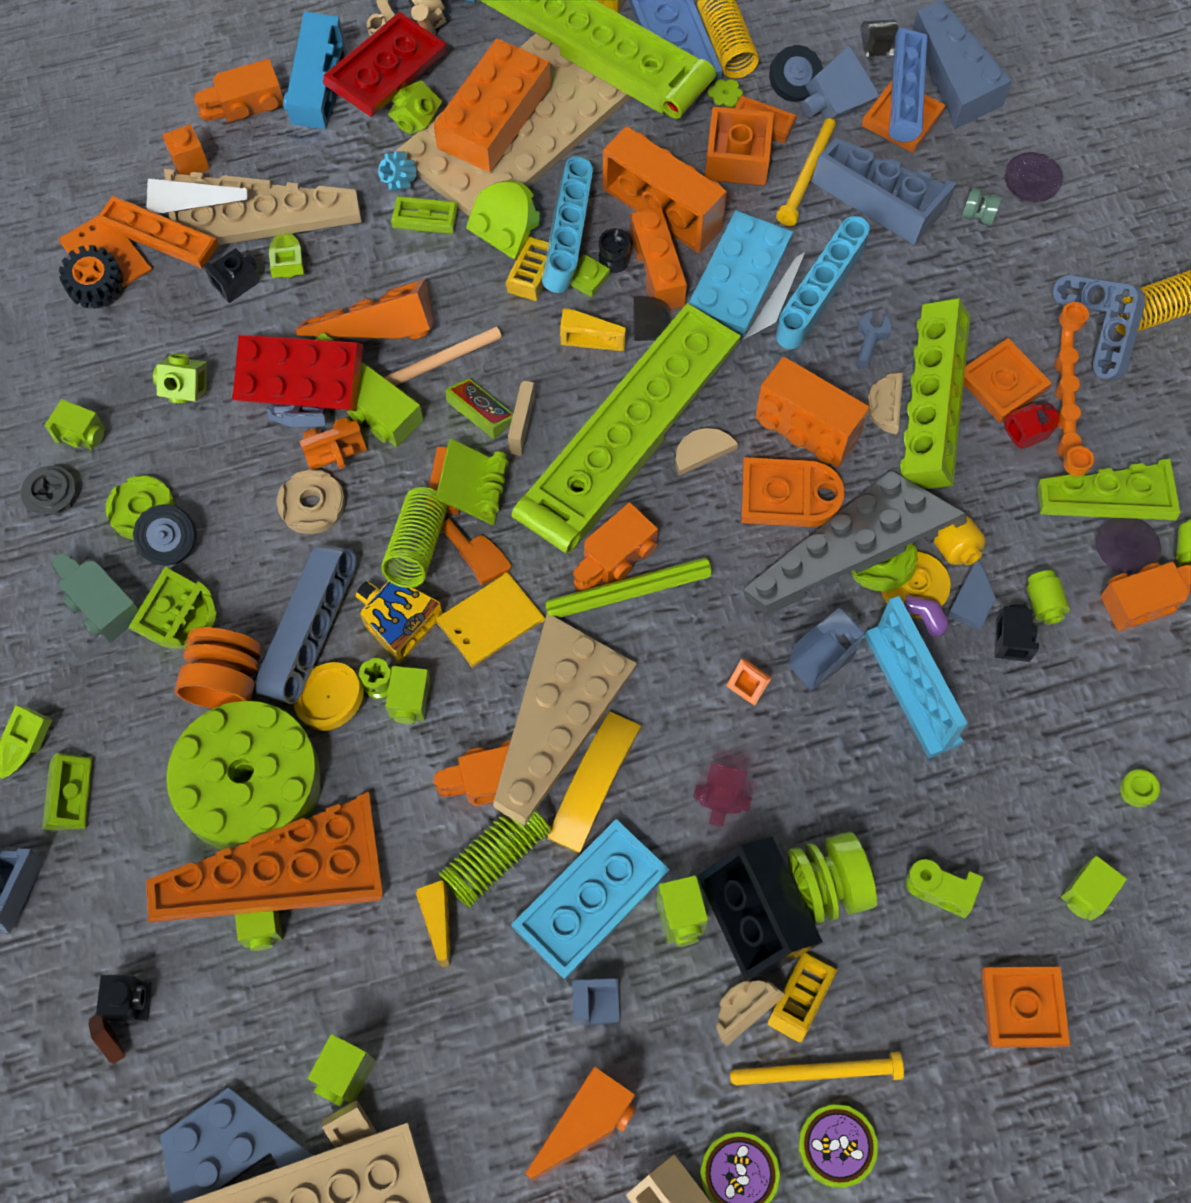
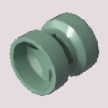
M972 187L961 217L969 220L977 218L981 220L982 224L992 226L1003 196L994 193L987 195L983 193L982 189ZM981 199H984L980 213H976Z

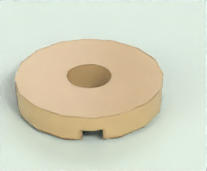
M309 469L297 472L290 477L291 480L287 481L286 484L283 483L280 487L276 500L280 517L289 528L298 533L312 535L325 532L334 526L343 515L346 502L342 487L338 481L325 471ZM313 495L320 498L319 503L314 507L302 505L303 500L308 496Z

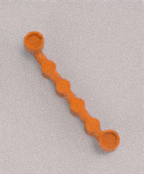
M1079 302L1067 303L1059 316V322L1062 326L1061 351L1054 362L1055 369L1061 373V380L1055 390V395L1062 401L1058 427L1063 429V437L1056 450L1058 455L1064 458L1063 466L1065 470L1073 476L1087 474L1094 464L1093 453L1088 448L1081 446L1082 439L1077 434L1076 426L1081 416V410L1076 405L1075 395L1080 387V381L1075 377V365L1079 359V353L1074 348L1075 331L1084 327L1089 317L1088 309Z

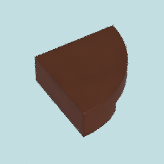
M96 1014L91 1017L88 1022L91 1039L107 1060L114 1065L126 1057L121 1043L106 1019Z

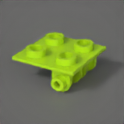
M449 439L435 499L488 524L494 525L496 513L499 511L500 495L503 492L502 485L505 483V471L509 464V461L506 459L507 455L503 452H494L493 456L488 457L453 439Z

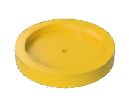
M917 552V570L912 579L902 587L890 591H881L887 604L890 599L900 596L904 603L906 595L936 601L942 608L949 597L951 582L946 568L940 561L929 554ZM909 613L911 618H922L920 615Z
M339 662L321 664L312 669L302 695L298 701L293 703L295 712L299 719L311 729L318 731L336 729L347 723L358 711L363 699L362 681L354 670L346 664Z

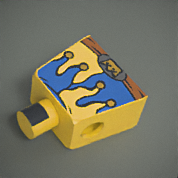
M366 581L358 588L355 595L358 600L366 605L360 612L364 626L399 664L437 624L435 619L443 614L441 605L437 600L414 588L399 587L389 581L381 590L371 582Z

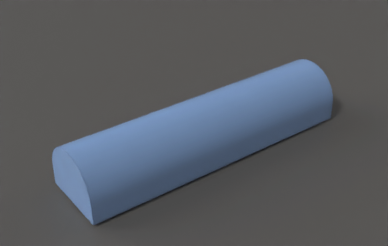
M899 27L895 35L889 135L896 141L910 142L918 138L923 127L928 35Z

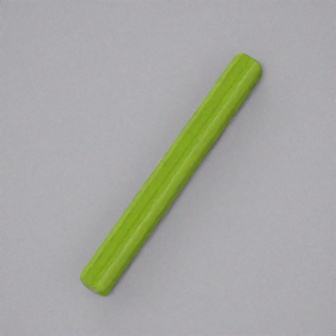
M701 558L548 599L545 601V608L549 616L561 618L709 578L712 569L709 560Z

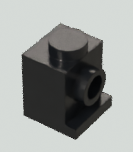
M235 248L213 264L209 262L204 264L210 283L228 303H231L260 283L256 273L258 264L249 252L241 254Z
M1021 604L1004 606L996 619L995 658L1025 662L1032 660L1039 650V643H1035L1038 625L1033 622V609H1029Z
M101 975L96 1015L108 1021H148L152 982L141 981L133 975Z

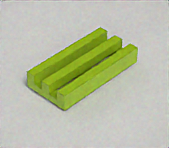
M396 196L391 220L392 228L454 234L458 202ZM401 208H404V209H414V210H418V211L401 210ZM430 211L444 212L449 214L431 213Z

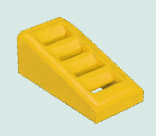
M529 236L506 280L507 293L537 302L544 286L542 275L546 255L532 250L534 247L547 251L548 242ZM529 257H531L534 259L541 260L543 262L542 264H539L536 262L529 261L528 259ZM525 266H526V267H529V268H532V269H535V270H538V272H537V273H534V272L525 270ZM524 276L533 279V281L529 282L520 278Z
M563 308L560 325L562 346L625 351V327L576 310Z
M441 880L418 888L416 895L438 963L444 968L450 965L451 954L448 890L445 881Z
M807 953L801 955L782 992L786 996L776 1004L767 1024L801 1043L831 985L837 969ZM803 969L823 979V983L820 984L801 974ZM796 983L816 993V997L795 987ZM789 997L809 1007V1011L789 1002Z

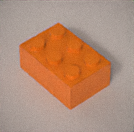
M783 356L761 385L755 419L766 429L775 430L787 437L793 445L804 447L814 453L823 463L832 464L839 468L859 441L870 407Z

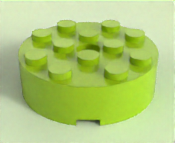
M231 702L202 714L181 734L169 758L166 775L167 790L175 812L199 839L218 850L228 847L232 849L247 843L253 837L278 827L281 829L287 824L303 817L305 819L310 818L320 797L321 765L316 750L306 732L288 713L278 707L262 702ZM253 773L247 782L239 783L242 774Z

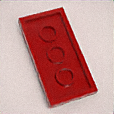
M398 12L323 75V84L372 117L390 102L399 90L406 88L445 54L447 43L403 13Z
M239 335L232 400L248 403L356 411L363 345L355 342Z

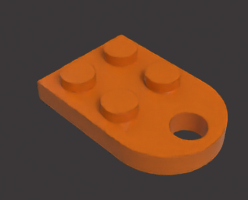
M743 458L742 524L818 527L824 525L839 513L844 500V485L839 475L829 466L816 461ZM821 489H829L834 492L836 498L831 501H825L819 497L817 492Z

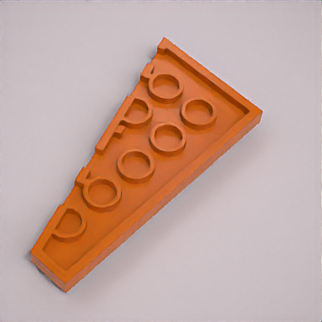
M369 792L361 794L355 800L345 804H336L326 808L325 812L305 819L303 817L287 824L281 829L278 827L253 837L247 843L232 849L228 847L220 850L214 856L197 863L190 862L147 879L148 923L381 901L383 893Z

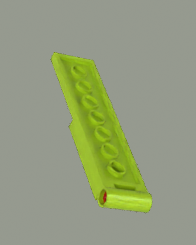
M480 0L560 47V56L661 114L665 112L674 119H679L716 77V71L708 61L693 56L596 0Z
M687 303L530 490L517 502L512 511V518L565 554H570L663 443L665 433L737 347L741 336ZM580 489V490H582V491H581V492H575L574 490Z

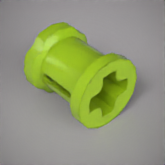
M371 658L369 661L364 662L359 669V677L362 680L364 691L369 697L376 700L387 698L391 669L385 660Z

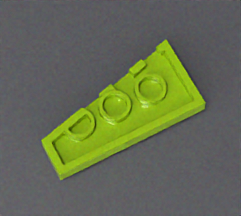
M1171 458L1159 460L1158 464L1145 466L1144 463L1132 464L1129 469L1124 470L1100 469L1097 474L1086 476H1073L1069 474L1040 479L1037 485L1041 515L1177 520L1181 513Z

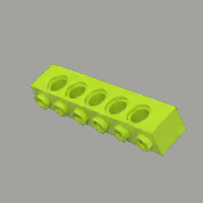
M960 298L922 304L921 318L917 320L919 337L918 345L914 347L915 372L910 377L912 398L907 404L909 424L908 429L904 432L906 450L905 458L900 463V469L904 478L923 489L954 486L971 317Z

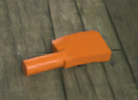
M450 519L443 522L441 530L459 550V554L466 561L481 586L501 577L506 572H510L511 564L507 558L485 536L480 535L468 541Z

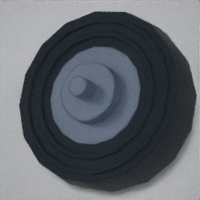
M793 45L785 47L777 53L770 65L769 80L771 87L778 96L786 101L799 102L811 96L806 89V84L823 69L821 60L814 51L806 46Z
M162 504L152 506L140 515L135 523L133 538L135 547L143 558L153 564L168 566L178 564L189 557L195 548L197 531L194 521L187 512L176 506Z

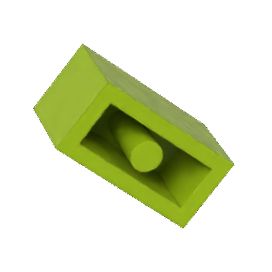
M696 875L659 884L656 903L667 944L676 942L677 947H683L697 943L699 941L698 936H702L705 932L708 917Z
M331 1034L307 1079L316 1084L314 1093L340 1107L344 1100L349 1103L357 1100L377 1061L367 1052Z

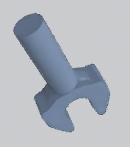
M869 311L861 317L857 331L862 333L865 338L856 362L858 367L868 368L877 340L888 339L892 327L888 315L884 317L880 327L871 325L873 311Z

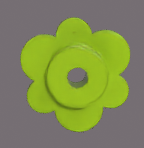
M718 79L715 85L708 89V96L714 99V104L717 106L734 107L738 99L743 95V91L739 89L738 82L734 79L726 81Z

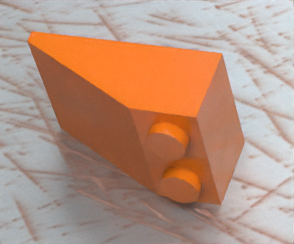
M594 1066L526 1171V1176L536 1182L608 1139L616 1129L624 1132L636 1113L637 1108L632 1105L635 1094Z

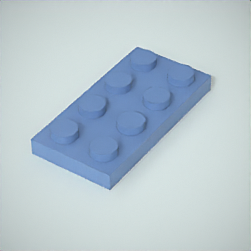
M630 0V6L637 24L693 56L708 61L716 71V77L713 81L722 79V68L693 0Z

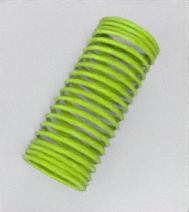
M426 487L413 488L404 499L401 512L399 513L381 564V572L384 577L394 585L404 588L417 587L426 578L437 539L439 538L448 510V504L434 499L437 494L436 490ZM419 497H420V498H428V499H430V500L436 502V503L440 506V508H439L435 503H432V502H430V501H428V500L414 499V498H419ZM413 502H426V503H429V504L433 505L435 508H437L438 511H437L436 509H434L433 507L429 506V505L421 504V503H413ZM412 506H425V507H427V508L433 510L438 516H436L432 511H429V510H427V509H425V508L412 507ZM413 510H423L425 512L430 513L434 517H431L430 515L425 514L423 512H416ZM413 527H417V528H419V529H423V530H425L426 532L420 531V530L415 529V528H413ZM411 531H415V532H417V533H421V534H423L424 536L418 535V534L413 533V532H411ZM409 535H414V536H416V537L422 538L423 540H421V539H416V538L411 537V536H409ZM408 539H411V540L420 542L421 544H419V543H414V542H412V541H410V540H408ZM408 544L415 545V546H417V547H419V548L412 547V546H410V545H408ZM406 548L413 549V550H415V551H417V552L410 551V550H408V549H406ZM397 557H400L401 559L407 562L416 563L417 565L407 564L399 560ZM393 558H395L399 563H401V564H403V565H405V566L414 567V568L420 567V569H409V568H405V567L399 565L396 561H394ZM391 561H392L397 567H399V568H401V569H403V570L411 571V572H417V571H421V572H419V573H413V574L403 572V571L397 569V568L391 563ZM390 566H391L395 571H397V572H399V573H401V574H403V575L418 576V577H414V578L403 577V576H401V575L395 573V572L390 568Z
M537 810L525 826L512 819L514 824L511 823L507 815L503 813V817H498V821H493V826H488V830H484V835H479V840L474 839V844H469V849L464 848V853H459V858H454V862H449V867L441 869V872L438 874L439 877L445 881L450 891L466 907L472 908V905L480 901V897L460 877L455 868L481 896H485L484 891L463 870L460 864L469 871L486 891H490V888L482 878L490 886L494 887L495 884L491 878L499 882V878L494 871L500 877H504L502 870L509 873L505 863L510 868H514L512 861L519 864L516 856L524 859L522 852L529 854L528 849L533 850L531 843L538 845L537 839L543 841L545 836H548V833L551 834L549 825ZM502 821L507 823L512 832L506 826H504ZM498 826L503 829L506 835L499 830ZM493 830L498 833L504 843L494 834ZM488 835H490L495 840L498 846L490 840ZM483 839L489 843L497 855L485 844ZM478 844L486 850L490 857L481 850ZM474 849L480 853L489 866L476 854ZM469 854L478 861L491 878L472 860ZM464 858L471 863L481 877L466 863Z

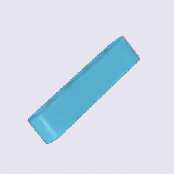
M577 156L567 160L559 183L543 269L542 283L544 287L554 293L565 292L570 286L577 266L593 166L587 159Z
M850 216L842 222L781 312L776 331V340L783 348L795 349L803 344L863 254L870 231L869 224L864 218Z

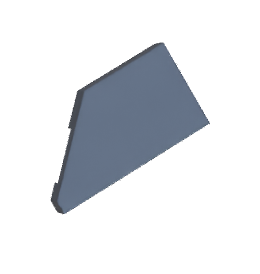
M271 405L267 407V414L269 420L289 427L326 426L329 418V409Z
M980 561L973 564L947 615L978 631L983 626L996 600Z

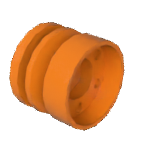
M202 627L190 630L186 641L188 646L185 647L183 658L188 663L182 665L179 669L174 693L186 702L209 709L231 702L251 701L255 682L249 676L256 674L259 664L257 661H259L263 650L260 643L244 634L221 628Z

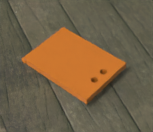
M97 216L58 238L59 243L68 254L72 250L76 254L80 253L78 247L84 246L86 251H89V245H95L98 251L102 247L106 249L107 253L110 252L122 272L124 283H121L122 287L152 270V267L147 264L127 237L99 226L95 220Z

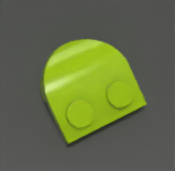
M516 180L501 181L484 188L475 199L466 229L514 260L517 259L528 240L530 231L539 225L540 213L535 211L531 199L534 196L527 186Z
M164 567L128 628L162 647L183 649L188 646L186 641L190 630L213 627L216 610L211 593L199 581L195 584L169 568Z

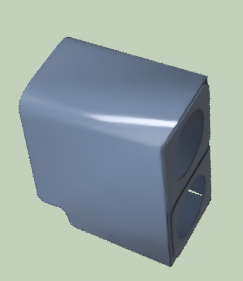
M839 607L795 643L789 666L810 690H814L853 659L865 633ZM835 633L838 636L844 634L850 641L851 647L845 649L837 640Z

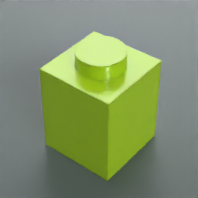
M392 666L385 707L389 717L394 718L395 722L414 724L415 721H425L431 685L428 669Z
M1095 855L1084 864L1061 895V898L1068 903L1067 907L1075 915L1093 921L1103 914L1125 884L1127 878Z
M279 910L235 914L238 941L244 947H250L251 951L272 948L273 942L283 940Z

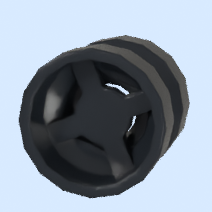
M613 228L604 231L599 237L598 261L608 267L610 273L622 272L628 267L630 261V238L621 229Z

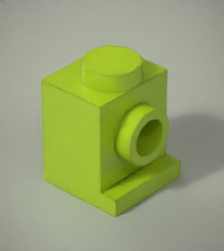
M63 399L60 400L44 425L54 442L61 444L64 441L72 447L79 448V446H83L90 450H93L95 446L101 443L105 427L96 412Z

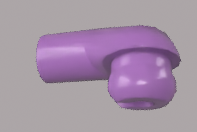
M906 595L904 605L908 613L920 615L927 627V632L931 636L939 637L947 631L948 618L938 602Z

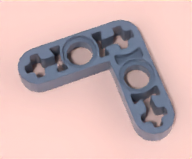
M1070 275L1059 278L1053 287V296L1058 303L1066 305L1070 302H1079L1085 305L1088 310L1106 312L1093 361V369L1095 374L1102 379L1111 381L1122 378L1128 369L1146 300L1144 292L1138 287L1124 283ZM1072 287L1082 290L1081 296L1065 294L1066 288ZM1103 287L1105 290L1103 301L1099 304H1094L1092 301L1093 292L1097 288ZM1124 297H1133L1132 304L1123 303ZM1120 313V314H1124V315L1126 314V315H1130V316H1129V319L1127 320V319L1118 317V314ZM1123 324L1126 328V334L1122 340L1115 342L1112 336L1113 330L1117 325ZM1112 346L1121 349L1120 352L1109 350V348ZM1106 362H1115V368H1105Z

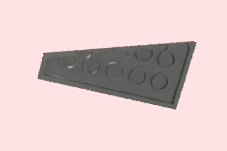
M891 470L743 589L745 598L769 615L805 598L809 590L822 584L829 587L838 583V577L854 570L857 574L905 552L907 545L922 538L929 541L937 537L938 531L952 524L955 528L966 524V514Z

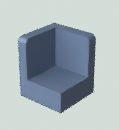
M617 978L572 980L574 1025L615 1024L619 1022V980Z

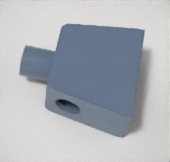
M849 45L806 84V89L811 96L801 102V107L806 116L810 118L821 112L825 120L827 118L837 119L867 106L880 95Z

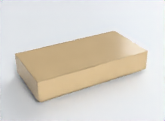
M522 381L520 384L508 434L509 451L514 455L522 456L535 402L534 382Z

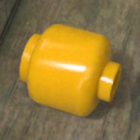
M966 516V524L957 528L952 524L938 531V536L933 540L937 549L951 565L965 564L969 566L977 562L982 556L981 551L986 543L985 536L968 516Z

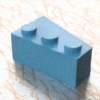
M305 11L303 13L288 92L284 95L283 101L284 110L288 111L291 124L326 129L337 93L323 84V75L347 56L340 18L338 16Z

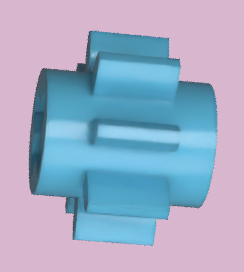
M405 151L385 153V159L380 162L378 168L381 182L389 183V190L410 189V182L415 179L417 173L415 161L406 159L407 153Z

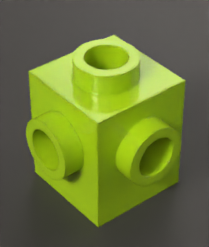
M419 80L406 88H402L395 94L392 99L394 105L388 115L401 130L411 135L426 129L435 121L433 116L442 101L422 80Z
M169 354V357L157 363L153 372V383L157 385V396L167 397L172 403L197 401L207 393V362L189 359L187 354Z

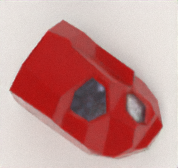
M1033 403L1010 412L1003 423L1006 433L1013 443L1020 449H1024L1050 437L1059 424V413L1051 404L1038 405Z

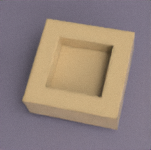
M357 1100L322 1119V1128L334 1148L376 1134L374 1126Z

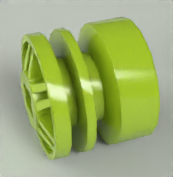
M849 831L826 838L824 841L825 857L814 843L806 845L805 853L799 847L788 850L789 872L815 926L824 923V914L831 922L839 918L838 901L849 915L871 910L877 906V893L872 871L866 854L854 833Z

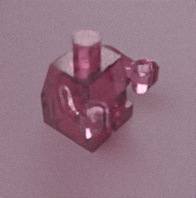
M711 763L706 787L696 785L693 799L698 800L706 809L712 810L709 824L723 827L726 813L733 815L750 810L752 798L742 796L747 771Z

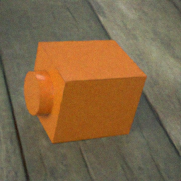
M191 124L162 134L169 156L178 174L190 175L191 172L203 173L210 170L203 148Z

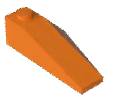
M424 278L387 290L386 294L375 302L369 298L359 300L358 303L349 307L350 311L344 312L343 308H338L302 321L295 331L297 336H319L323 332L328 337L401 339L409 336L410 340L422 338L428 334L427 330H430L434 323L427 281Z

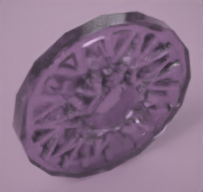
M1027 152L1012 158L1006 167L1004 179L1007 187L1015 196L1026 201L1041 202L1057 194L1062 186L1063 174L1061 167L1054 159L1045 154Z
M1109 519L1100 527L1096 537V548L1102 560L1112 569L1122 573H1139L1145 566L1156 563L1161 553L1160 539L1155 530L1139 519Z

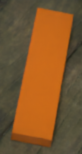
M113 195L95 219L99 226L201 269L204 268V264L208 262L219 246L217 239Z

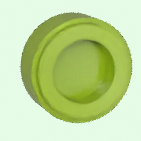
M1136 769L1129 772L1122 779L1120 793L1128 804L1142 808L1149 806L1158 798L1160 784L1151 772L1144 769Z

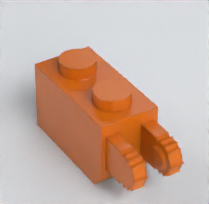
M269 58L217 73L213 78L214 86L203 89V91L200 90L194 97V102L199 107L198 114L204 121L208 122L212 119L216 120L226 117L227 123L282 107L284 101L279 82Z
M630 502L585 540L584 560L579 563V566H576L573 572V585H575L576 591L596 587L602 581L608 584L616 579L618 581L624 579L633 568L632 565L637 560L648 558L657 548L658 528Z
M1174 562L1161 566L1159 563H1152L1142 568L1137 574L1128 576L1127 573H1123L1108 581L1109 585L1100 597L1118 632L1174 614L1179 606L1187 600L1189 592L1191 593V564L1176 568Z
M511 740L502 743L500 748L491 750L474 748L465 752V756L458 757L459 765L437 771L434 774L433 784L436 785L435 790L438 791L440 797L449 798V796L455 797L466 794L468 802L476 807L494 803Z

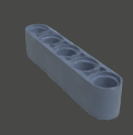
M323 544L314 547L257 674L255 691L259 697L293 704L299 700L355 571L356 555L353 550Z

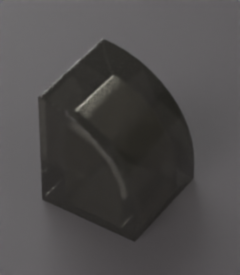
M896 20L864 21L860 31L865 57L894 55L895 35L898 31Z
M633 296L634 341H655L671 323L670 307L664 301L655 297Z

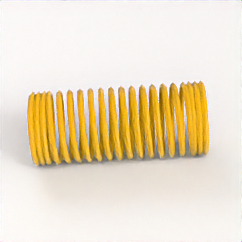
M698 0V10L724 75L729 78H741L750 74L758 65L759 56L737 1L719 0L706 10L707 6L715 0H710L706 5L705 3L708 0ZM728 1V3L720 4L717 7L713 8L710 12H708L716 4ZM725 14H728L727 16L718 19L719 17H721V16H723V15H725ZM741 53H744L743 55H741V56H739V57H737V58L731 59V58H733L734 56H737V55H739V54H741ZM748 53H750L746 58H744L743 60H741V61H739V62L728 63V62H730V61H736V60H738V59H741V58H743L745 55H747ZM753 54V56L751 57V59H750L749 61H747L745 64H742V65L737 66V67H727V66H726V65H730V66H732V65H738V64H740V63L746 61V60ZM752 61V63H751L750 65H748L746 68H744V69H742V70H739V71H729V70H727V69L734 70V69L742 68V67L746 66L747 64H749V63Z
M1191 270L1140 288L1145 293L1146 308L1144 306L1142 313L1145 321L1141 317L1138 332L1191 313ZM1133 297L1123 298L1125 304H1132ZM1123 324L1117 325L1115 329L1125 336V326Z

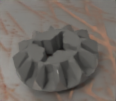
M45 466L33 471L25 479L21 488V498L31 512L38 513L42 517L51 513L58 516V511L64 507L70 508V501L73 497H77L75 491L77 484L66 469L59 466ZM47 483L55 490L51 500L44 495L47 493Z

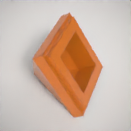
M742 658L726 686L755 706L772 677Z

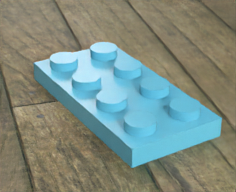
M735 210L688 304L732 331L745 336L792 240L793 231Z
M616 819L511 924V927L566 980L669 874L670 869Z

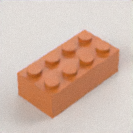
M496 38L435 121L434 131L437 149L490 173L551 87L550 61Z
M628 126L603 149L602 189L636 212L661 207L670 235L699 254L721 232L727 191L719 183L709 180L693 166L686 165L674 157L667 149L660 148L649 141L645 135L632 130Z

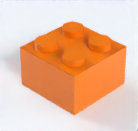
M713 106L705 177L711 181L766 186L774 112Z

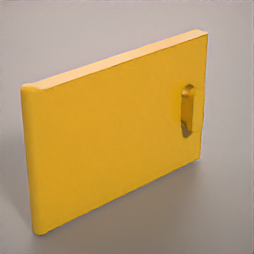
M506 572L435 620L473 668L524 633L544 622L546 618L511 575Z

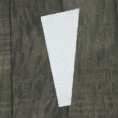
M148 179L146 209L159 214L247 200V189Z
M805 252L794 259L744 339L776 323Z

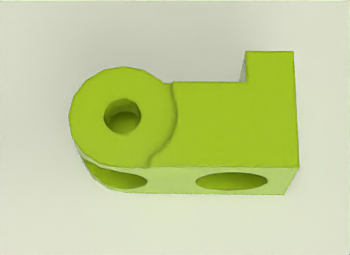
M923 859L913 864L906 875L905 883L906 888L913 896L962 918H966L972 911L984 877L969 871L964 879L942 871L938 864L932 860Z

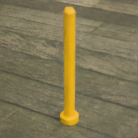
M827 118L824 121L786 205L779 207L776 218L783 225L793 226L799 218L797 209L814 174L819 155L825 150L836 126L834 118Z
M900 1051L889 1052V1058L734 1069L730 1072V1083L734 1085L890 1074L892 1080H903L904 1067Z

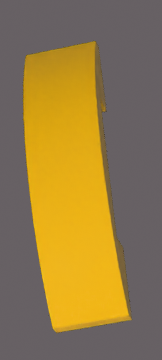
M609 711L574 775L551 826V834H548L547 839L581 854L596 823V817L625 758L627 759L642 725Z

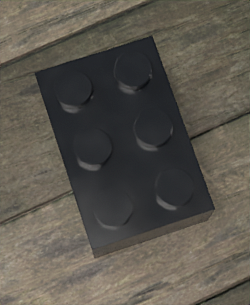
M773 837L738 846L697 876L745 981L776 971L823 942Z

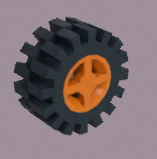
M89 245V251H86L84 246L78 247L80 250L78 254L74 250L70 251L71 259L69 260L64 257L62 260L64 267L59 266V273L61 275L59 278L73 302L77 305L80 302L84 308H88L89 303H91L93 309L99 308V302H103L104 306L109 305L110 303L107 300L109 297L115 301L118 298L115 291H122L121 283H124L114 256L110 252L107 253L106 249L102 247L98 251L95 245Z

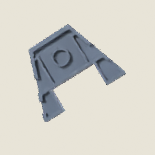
M229 1087L160 1135L173 1203H183L222 1189L269 1155H272L279 1168L313 1156Z

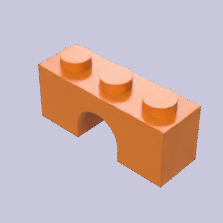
M662 208L631 213L630 239L637 261H643L646 289L654 313L684 307L687 284Z

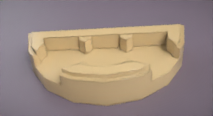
M890 373L885 378L878 380L876 384L871 386L866 402L870 407L868 414L874 424L882 430L896 435L899 430L903 373Z
M703 428L692 431L681 440L677 447L675 466L678 475L680 476L737 450L738 443L729 434L719 429Z
M747 980L730 988L719 1004L722 1007L718 1015L716 1029L721 1041L728 1046L786 995L767 981L749 982Z

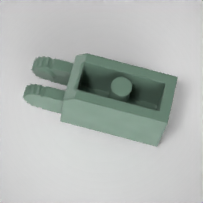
M59 553V555H55L52 567L62 579L58 585L66 594L61 600L74 614L81 611L87 617L82 623L95 637L102 634L111 643L128 629L139 609L95 561H85L82 565H79L68 554Z

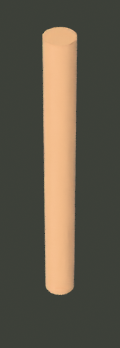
M496 326L383 378L397 386L501 339V333Z

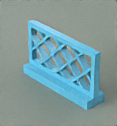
M900 596L889 600L878 626L867 630L864 637L925 754L930 759L960 746L963 742L960 734L968 723Z

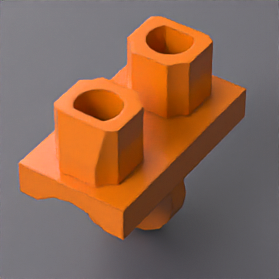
M344 417L336 420L331 430L321 433L320 430L314 428L303 433V440L299 442L310 469L315 470L336 462L340 470L346 468L343 459L367 451L357 420L351 422L349 418Z

